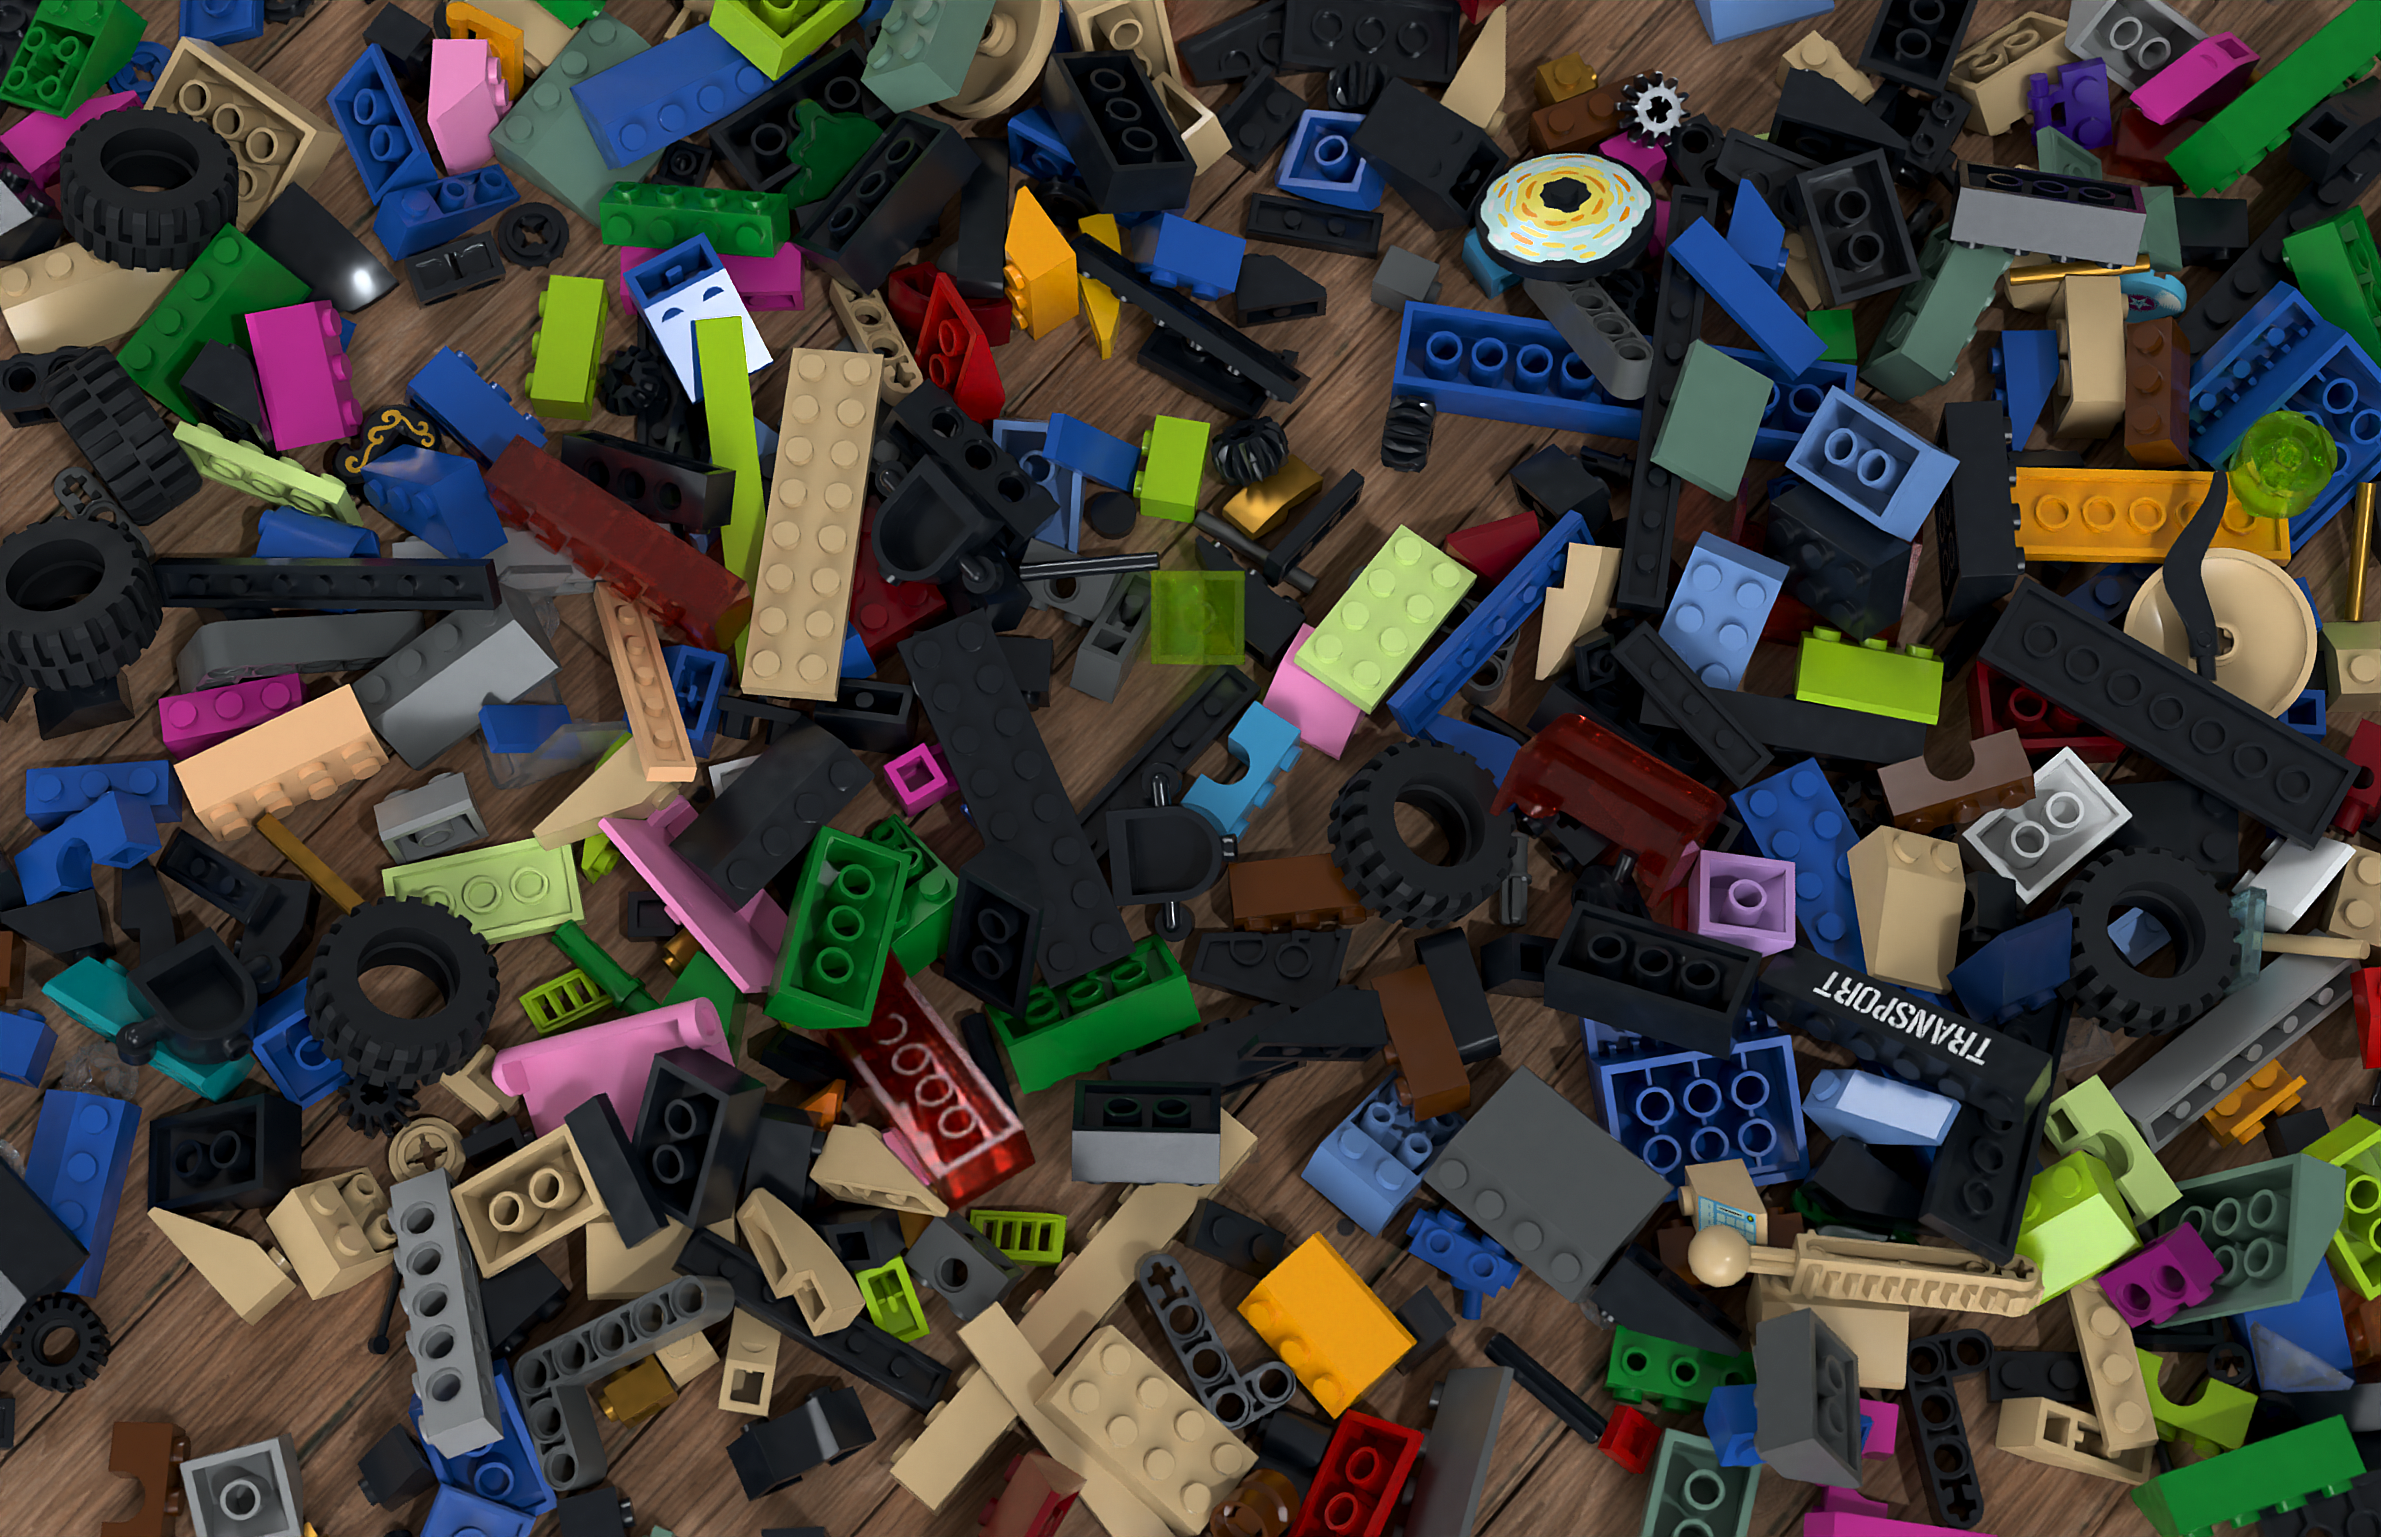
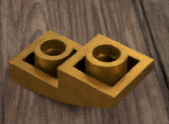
M1291 454L1288 456V463L1278 469L1276 476L1264 478L1263 483L1260 481L1253 482L1236 494L1223 508L1222 516L1251 540H1254L1285 524L1288 509L1320 493L1324 478L1296 455Z

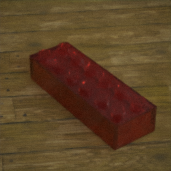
M516 434L483 477L491 493L489 499L497 506V515L504 523L518 531L523 526L536 534L534 540L545 550L554 555L562 551L574 559L571 562L572 565L588 578L595 579L598 575L611 583L609 586L610 590L625 602L632 604L634 600H637L649 608L647 611L648 615L660 625L670 628L674 624L687 633L685 638L694 647L704 649L707 652L712 649L717 653L726 654L750 622L753 602L746 581L520 435Z
M888 950L869 1025L867 1027L817 1030L952 1214L1036 1164L1022 1124Z

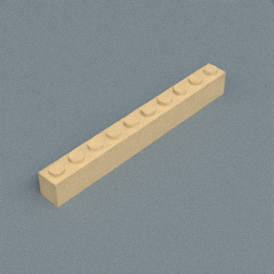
M1221 1108L1219 1184H1205L1199 1187H1192L1182 1183H1156L1150 1186H1142L1132 1182L1118 1199V1202L1122 1204L1119 1210L1111 1219L1104 1215L1094 1224L1086 1236L1090 1243L1078 1256L1071 1252L1055 1270L1054 1275L1058 1277L1055 1283L1046 1293L1041 1288L1038 1289L1022 1308V1312L1026 1316L1016 1327L1055 1378L1095 1330L1102 1328L1137 1288L1133 1275L1137 1260L1143 1254L1150 1251L1167 1253L1190 1227L1198 1200L1212 1201L1256 1151L1258 1138L1223 1108ZM1157 1263L1151 1265V1268L1153 1269ZM977 1363L972 1364L958 1380L956 1385L961 1390L948 1404L944 1400L940 1401L930 1411L923 1422L928 1427L915 1442L908 1438L890 1459L895 1464L890 1470L892 1478L936 1517L1022 1420L982 1366L980 1367Z

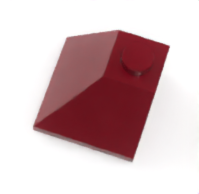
M1529 511L1445 535L1443 553L1477 575L1475 583L1469 591L1486 598L1541 541L1535 511Z

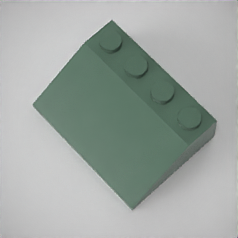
M602 10L595 19L589 20L489 135L498 162L601 230L599 201L617 181L642 183L666 155L669 145L623 168L608 169L569 88L653 47L633 29Z
M2297 1153L2174 1183L2183 1197L2159 1213L2158 1237L2189 1221L2224 1271L2210 1284L2214 1292L2206 1299L2190 1308L2184 1301L2177 1305L2179 1310L2170 1318L2158 1325H2154L2151 1321L2150 1326L2160 1329L2299 1302L2343 1219L2346 1169L2304 1153Z

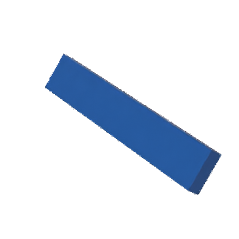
M1570 509L1386 702L1403 733L1412 738L1416 736L1544 601L1547 587L1556 588L1562 582L1566 573L1569 543L1596 545L1581 514Z

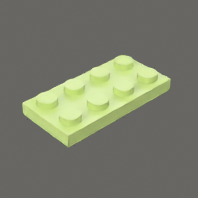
M180 421L176 427L173 436L201 476L279 508L284 505H291L313 516H327L363 527L364 522L355 507L356 503L349 496L346 485L338 478L326 473H322L318 477L305 472V468L301 464L287 457L281 456L279 460L264 455L262 449L253 443L245 440H239L238 443H234L224 439L223 435L215 428L203 423H198L197 427Z
M1401 524L1296 652L1293 662L1370 715L1471 589L1477 575Z
M535 837L382 870L386 896H395L396 902H405L408 895L422 897V904L433 907L435 902L449 907L447 913L455 918L462 914L473 923L470 931L474 935L478 932L482 933L489 945L557 931L561 925L571 919L578 926L587 924L572 843L545 851Z

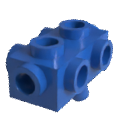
M1419 1208L1405 1233L1413 1237L1408 1252L1450 1274V1284L1464 1290L1461 1317L1469 1320L1481 1319L1483 1293L1495 1298L1501 1286L1510 1290L1523 1264L1515 1260V1256L1487 1232H1484L1481 1236L1466 1228V1220L1456 1213L1441 1208L1439 1213L1429 1208L1428 1212Z

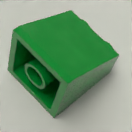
M698 950L659 1008L701 997L709 999L718 1012L735 1068H737L749 1000L746 993H743L712 957L710 958Z

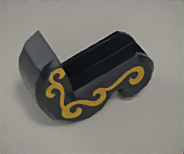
M403 404L382 406L370 414L362 425L360 447L358 449H351L348 443L339 446L332 459V470L336 477L346 485V490L350 496L365 497L363 490L365 481L360 472V468L402 444L447 453L439 428L425 413Z

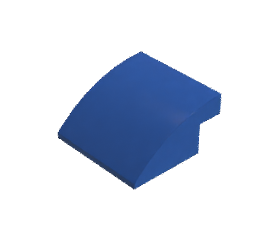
M2280 281L2190 368L2189 454L2207 472H2215L2220 469L2225 472L2285 473L2291 554H2294L2356 495L2357 482L2369 483L2381 471V369L2347 331L2324 320L2297 288Z
M1761 976L1756 978L1745 1023L1729 1061L1578 1016L1586 1066L1599 1126L1675 1186L1662 1203L1678 1200V1187L1685 1186V1166L1742 1158L1755 1187L1804 1179L1811 1170L1791 1034L1780 1029L1777 1025V1020L1771 1018L1766 1012L1759 1010L1758 980Z

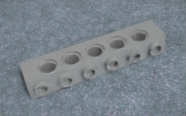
M445 1167L391 1186L390 1192L393 1207L388 1208L387 1213L390 1225L398 1239L399 1247L394 1248L393 1254L397 1268L403 1275L405 1288L400 1289L399 1294L401 1304L409 1316L411 1329L406 1331V1341L412 1356L416 1360L417 1372L412 1374V1382L418 1398L422 1401L424 1413L418 1418L419 1428L425 1442L428 1445L434 1444L447 1459L504 1439L474 1252L450 1193V1190L459 1184Z

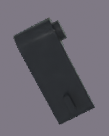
M1281 1405L1275 1412L1271 1411L1263 1415L1255 1436L1264 1440L1258 1455L1259 1458L1256 1460L1252 1470L1264 1467L1275 1469L1285 1475L1295 1486L1299 1495L1301 1509L1334 1426L1288 1406ZM1294 1521L1278 1537H1287Z

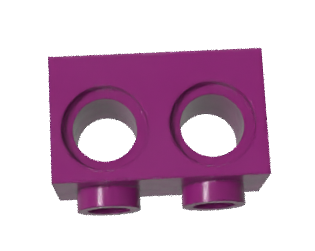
M2189 1221L2144 1244V1249L2109 1267L2096 1280L2133 1329L2150 1319L2154 1325L2164 1322L2179 1310L2177 1305L2184 1301L2189 1308L2197 1305L2214 1292L2210 1284L2224 1269Z

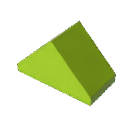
M900 1252L882 1268L854 1270L876 1327L904 1343L930 1334Z

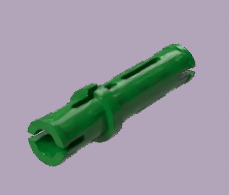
M573 919L568 920L557 929L556 935L551 938V942L569 956L586 975L613 999L612 1005L619 1012L624 1010L629 1016L659 1008L660 1004L645 990L646 984L639 977L634 979L624 971Z

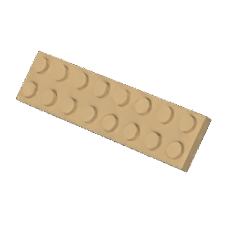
M793 347L742 675L741 689L743 694L837 702L885 370L883 354Z

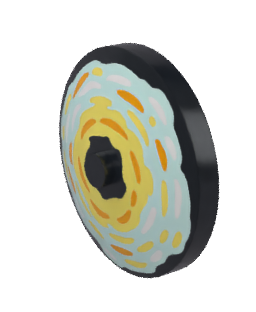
M1558 151L1540 154L1507 167L1484 187L1475 208L1477 238L1481 248L1492 261L1519 276L1549 282L1590 279L1621 268L1636 258L1646 248L1654 235L1657 224L1656 197L1651 184L1645 176L1633 166L1617 158L1587 151Z

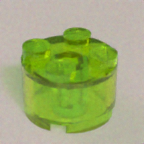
M2276 411L2261 417L2248 430L2232 454L2229 463L2230 485L2234 494L2242 503L2244 511L2254 517L2263 516L2273 519H2286L2297 516L2309 509L2331 480L2337 466V448L2327 429L2321 424L2317 427L2312 422L2304 419L2306 415L2297 411Z

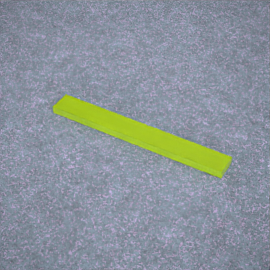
M741 316L695 320L712 464L736 470L731 524L721 526L720 533L739 686H741L766 526V514Z

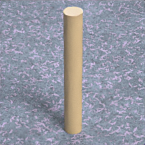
M2241 930V934L2234 938V942L2240 943L2243 950L2367 959L2370 954V944L2367 940Z

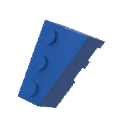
M445 345L407 384L404 403L414 409L421 406L436 420L435 424L439 428L440 433L445 436L449 432L466 448L464 451L467 455L476 460L478 464L508 487L544 450L548 441L543 436L546 430L529 413H525L522 416L509 404L512 401L510 395L494 381H491L488 385L475 372L478 370V367L469 356L461 350H457L454 353Z
M402 444L360 468L365 481L363 490L371 505L448 558L480 559L508 542L476 460Z

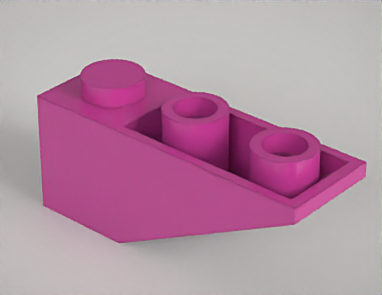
M2227 31L2204 39L2134 91L2130 99L2141 108L2145 117L2162 126L2236 99L2261 57L2234 34Z
M131 90L87 100L67 119L35 111L0 136V142L7 147L9 156L31 174V180L45 193L46 188L60 183L61 152L66 147V142L76 130L80 131V127L93 117L99 120L104 112L114 109L119 113L126 111L127 107L140 106L142 110L144 106L138 94Z

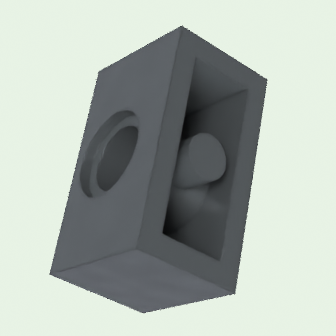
M1031 538L1022 563L1089 557L1040 538ZM1019 568V571H1018V574H1017V576H1018L1019 578H1020V568ZM1123 573L1075 577L1077 587L1074 594L1069 598H1064L1058 593L1056 588L1057 579L1022 583L1033 597L1029 606L1047 612L1049 605L1066 611L1063 619L1089 628L1091 622L1096 621L1117 588Z
M955 1209L949 1210L946 1217L936 1216L902 1259L912 1268L911 1273L919 1283L929 1289H936L948 1300L947 1305L949 1309L965 1321L972 1320L995 1301L1001 1304L1025 1274L1024 1270ZM956 1258L962 1260L968 1268V1278L966 1281L960 1279L955 1272L954 1263Z

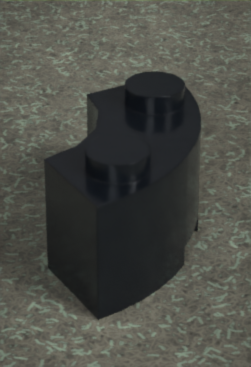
M830 1385L821 1387L804 1397L805 1404L771 1421H769L767 1416L760 1417L740 1428L742 1436L728 1445L726 1449L749 1502L804 1481L801 1476L802 1474L828 1461L832 1467L877 1440L853 1386L833 1391Z

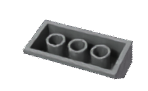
M498 582L503 603L495 610L453 611L352 684L370 724L414 770H422L481 728L482 725L478 713L484 705H513L563 670L525 592Z

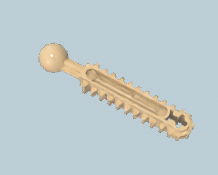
M1724 1224L1712 1225L1696 1233L1689 1244L1688 1262L1693 1273L1706 1284L1716 1288L1730 1286L1741 1280L1746 1272L1788 1276L1790 1293L1804 1294L1809 1300H1812L1813 1296H1824L2018 1317L2022 1314H2028L2029 1310L2035 1305L2039 1306L2045 1290L2042 1280L2043 1273L2032 1259L2024 1255L2014 1254L2011 1262L2000 1267L1973 1251L1820 1236L1811 1229L1808 1230L1807 1234L1797 1233L1793 1248L1784 1249L1749 1245L1746 1238L1737 1229Z

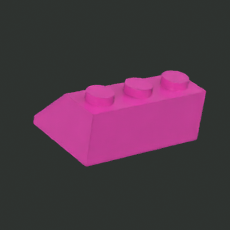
M331 300L246 314L245 318L276 451L361 434L362 409L358 400L353 398L350 385L352 366L348 356L342 350L339 337L342 332L341 318L337 310L332 307Z

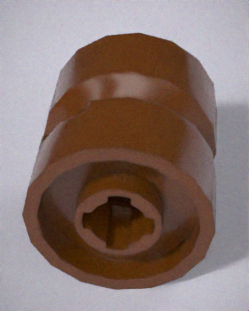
M1262 1467L1252 1470L1213 1509L1210 1517V1527L1213 1536L1278 1537L1297 1518L1300 1510L1299 1495L1295 1486L1285 1475L1275 1469Z

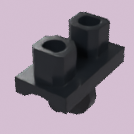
M719 695L717 709L724 710L722 736L749 740L754 717L768 719L769 724L765 745L769 746L801 715L808 717L809 712L772 704L774 698L789 701V697L758 695V701L731 695Z

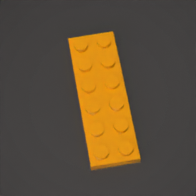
M2016 467V487L2010 488L2011 502L2019 503L2021 513L2020 531H2014L2016 547L2022 546L2024 548L2025 561L2164 564L2171 547L2203 504L2209 492L2214 472ZM2225 472L2228 479L2227 502L2217 531L2208 548L2222 547L2244 550L2257 554L2277 566L2286 567L2291 561L2285 473Z

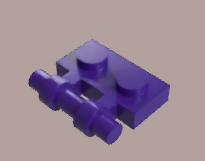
M2102 57L2057 66L2059 83L2048 85L2046 73H2035L2030 76L2031 90L2027 92L2028 108L2033 110L2034 127L2031 128L2030 132L2032 145L2037 147V157L2036 131L2049 125L2086 150L2113 144L2106 63ZM2061 103L2062 119L2052 121L2051 107Z

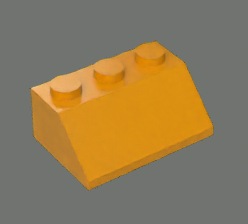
M1025 185L1017 192L1004 247L1006 266L1003 268V272L1008 281L1005 292L1013 303L1011 320L1018 330L1026 329L1033 340L1036 341L1079 315L1077 263L1075 252Z
M1319 1231L1308 1238L1262 1279L1237 1308L1334 1420L1344 1414L1347 1408H1352L1368 1396L1417 1343L1416 1339Z

